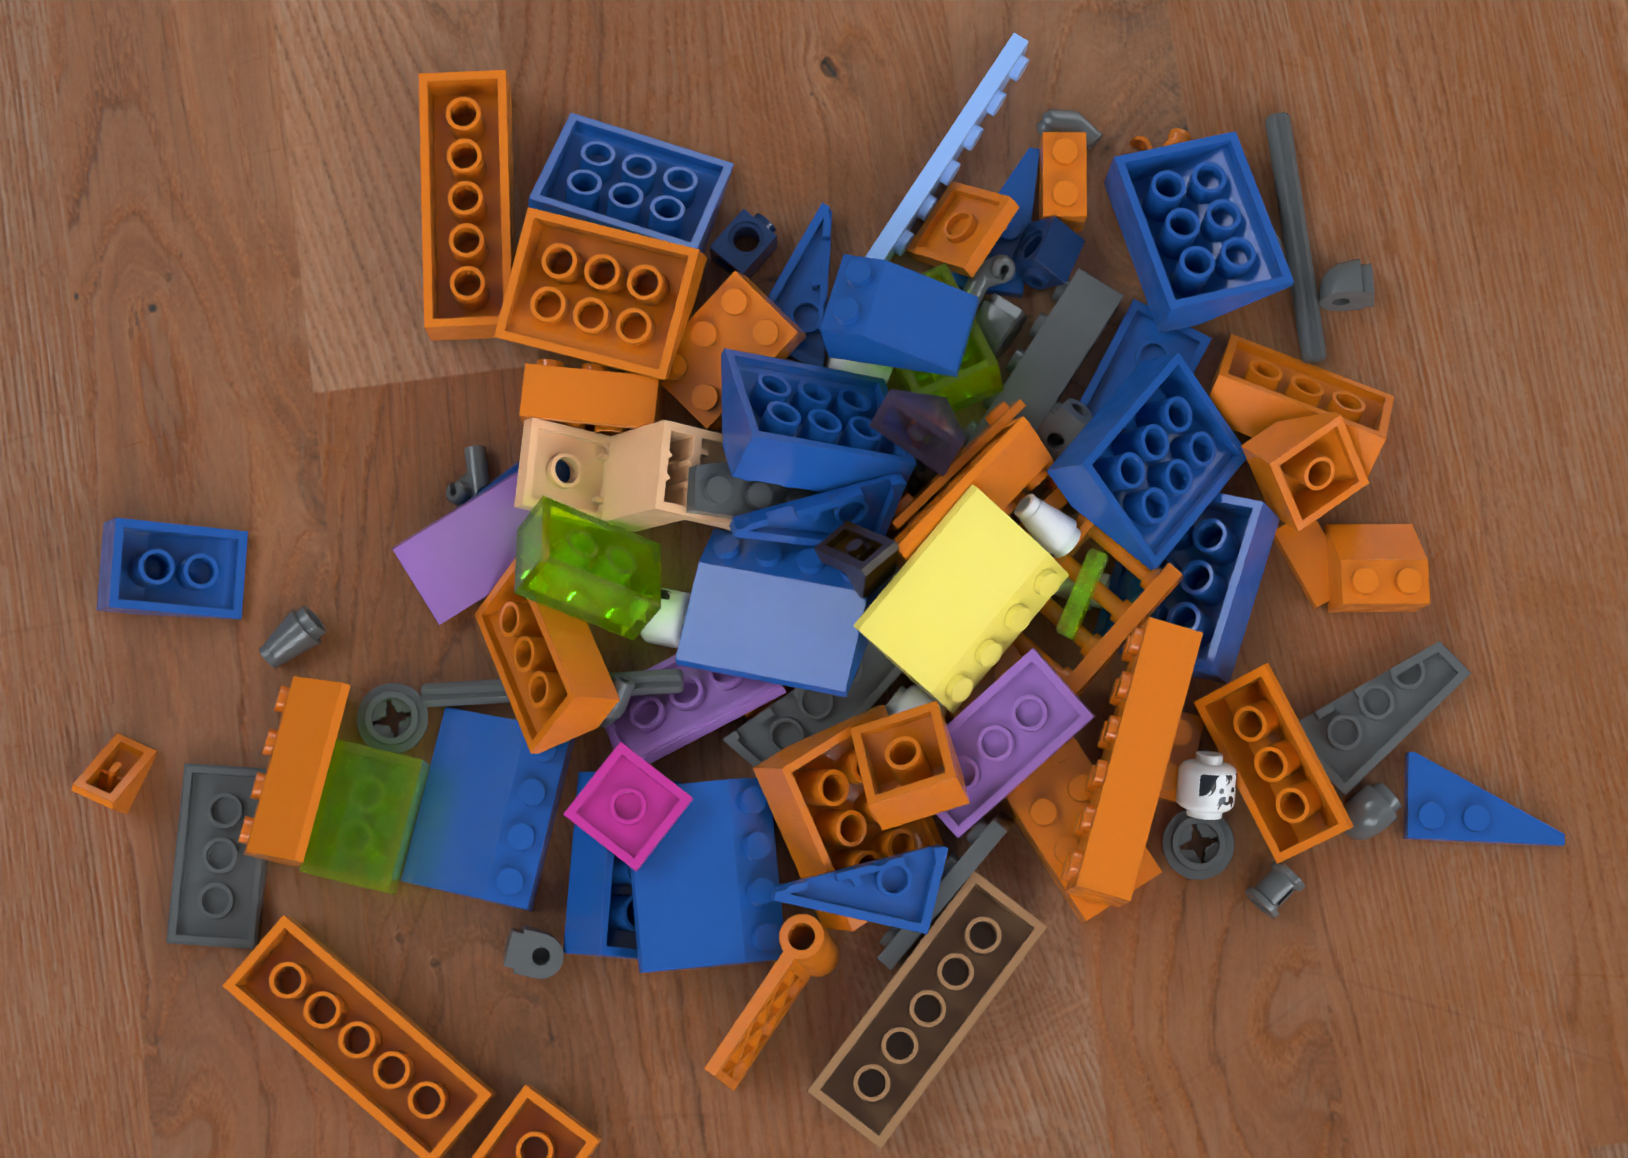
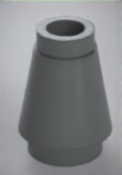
M303 605L300 609H292L265 641V644L259 648V652L269 665L277 669L280 665L322 642L321 637L327 633V629L318 616L310 608Z

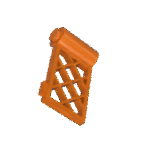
M796 914L783 923L779 932V943L783 950L782 954L704 1068V1070L733 1091H735L811 976H825L831 973L838 964L840 950L837 942L813 916Z

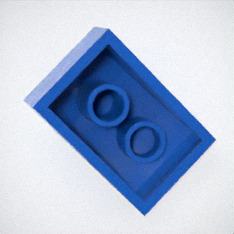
M844 254L820 331L829 358L957 377L979 304V298L887 260Z
M113 518L104 522L96 611L156 616L242 619L248 531L125 518Z

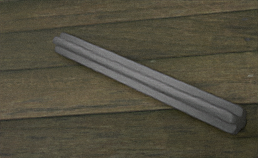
M1274 113L1268 116L1265 123L1286 260L1294 280L1291 286L1301 359L1308 364L1324 361L1327 352L1291 119L1288 113Z
M680 669L609 673L612 680L614 675L619 674L635 681L636 684L631 696L681 693L684 688V676ZM501 679L425 683L421 687V701L425 707L510 703Z

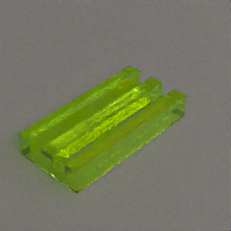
M1093 548L1088 551L1056 630L1059 635L1075 641L1109 560L1107 554Z

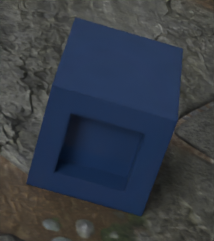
M743 209L710 246L711 259L728 274L731 275L734 271H737L750 279L777 249V235L774 234L776 228L763 215L756 213L753 216ZM742 237H752L759 243L754 250L749 252L740 251L735 247L737 240Z
M1056 216L1028 223L1012 256L1016 267L1015 272L1021 276L1022 281L1026 285L1037 290L1066 284L1085 240Z

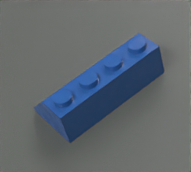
M578 772L576 797L596 772ZM672 781L674 784H681V782ZM574 824L563 952L566 954L638 960L630 867Z

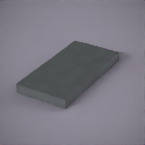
M184 763L166 943L254 949L260 943L268 860L244 855L246 844L238 842L244 817H253L258 800L250 798L256 773L265 774L267 768Z

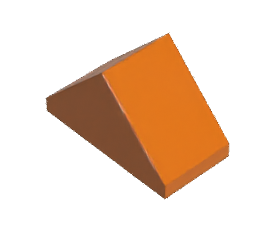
M116 733L73 783L71 791L110 809L128 814L153 764L157 751Z

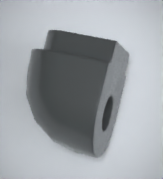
M1353 259L1337 263L1331 267L1320 282V307L1329 311L1360 310L1363 307H1374L1375 291L1372 264H1361L1360 259Z
M995 293L989 301L983 299L973 321V335L977 345L993 359L1000 358L1012 344L1028 317L1023 310Z
M1068 398L1064 403L1058 402L1053 406L1039 425L1036 433L1054 461L1090 422L1093 416L1084 404L1073 398Z
M1374 783L1371 786L1366 785L1343 804L1354 827L1344 831V833L1355 840H1368L1376 836L1397 819L1395 812L1402 807L1399 800L1383 783Z
M523 925L521 930L511 928L503 954V966L512 968L515 974L545 979L559 971L563 963L564 952L560 942L551 933Z

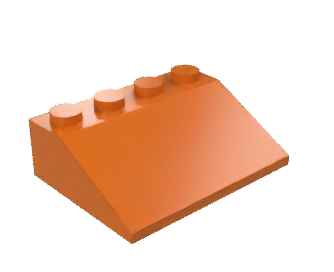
M528 207L494 337L667 381L697 298L707 257L696 248Z
M878 705L787 746L753 767L801 879L936 844L944 845L932 815L883 831L868 807L850 728L889 716L884 705ZM815 910L825 929L854 931L868 922Z

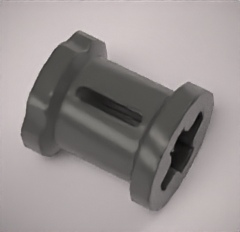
M1275 860L1270 864L1272 870L1255 888L1249 886L1245 890V894L1251 902L1273 920L1279 915L1278 908L1293 892H1301L1305 887L1303 881L1283 862L1277 864Z

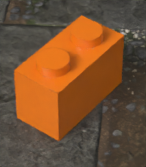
M1043 132L1038 148L1040 149L1038 161L1039 220L1056 216L1074 232H1082L1087 218L1086 132Z

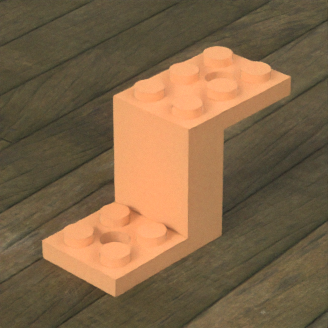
M534 417L526 419L523 426L514 507L628 533L681 520H689L731 530L729 525L732 519L686 513L689 468L700 464L727 462L723 450L722 434L662 420L608 436ZM558 460L564 461L570 469V478L567 483L560 481L556 475L555 466Z

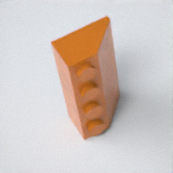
M1231 334L1208 391V396L1229 427L1251 438L1276 421L1330 412L1340 413L1367 478L1387 438L1394 402L1393 395L1315 365L1305 363L1302 360Z
M1024 416L1007 423L893 539L900 548L897 560V567L899 569L903 567L972 484L1009 516L1017 507L1013 499L1025 487L1031 492L1048 475L1044 467L1053 458L1030 422Z
M516 556L477 609L475 617L531 754H539L598 728L619 702L620 698L561 561Z
M1269 663L1254 669L1193 702L1219 753L1223 754L1224 762L1231 764L1237 770V787L1277 864L1354 827Z
M293 676L289 687L280 686L274 711L282 713L277 730L268 729L262 755L270 756L265 774L256 773L250 798L258 800L253 817H244L238 842L246 844L244 855L292 867H298L304 862L351 685L342 682Z

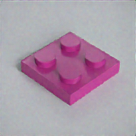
M620 742L563 815L637 872L694 799Z

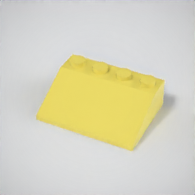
M972 484L853 626L921 690L934 700H937L939 704L953 714L962 702L970 696L973 689L988 671L1000 660L1001 656L1019 634L1027 628L1030 621L1050 597L1057 592L1069 574L1038 542L980 489Z

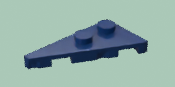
M1029 148L999 191V194L1010 196L1017 203L1019 209L986 258L1001 254L1012 258L1027 224L1032 221L1040 149ZM945 270L940 278V282L963 291L969 277ZM1015 272L1012 279L987 288L985 294L993 295L995 293L999 296L1022 299L1024 282L1021 276Z
M824 203L819 207L768 295V298L807 335L787 358L794 362L825 367L826 347L820 327L828 305L832 210Z
M893 473L734 516L729 527L734 537L816 547L846 521L885 536L907 483L902 474Z
M1416 752L1405 753L1404 839L1558 847L1565 845L1564 833Z
M936 844L776 885L772 888L770 898L774 901L928 934L948 847Z

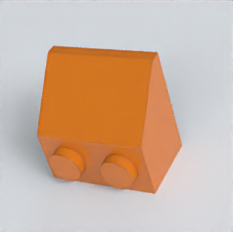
M1338 412L1276 421L1241 445L1266 505L1281 521L1298 532L1369 484L1342 415Z
M1413 524L1324 525V533L1327 537L1330 597L1328 613L1416 612L1430 604L1428 558Z
M937 700L850 728L867 804L883 831L970 803L961 766Z

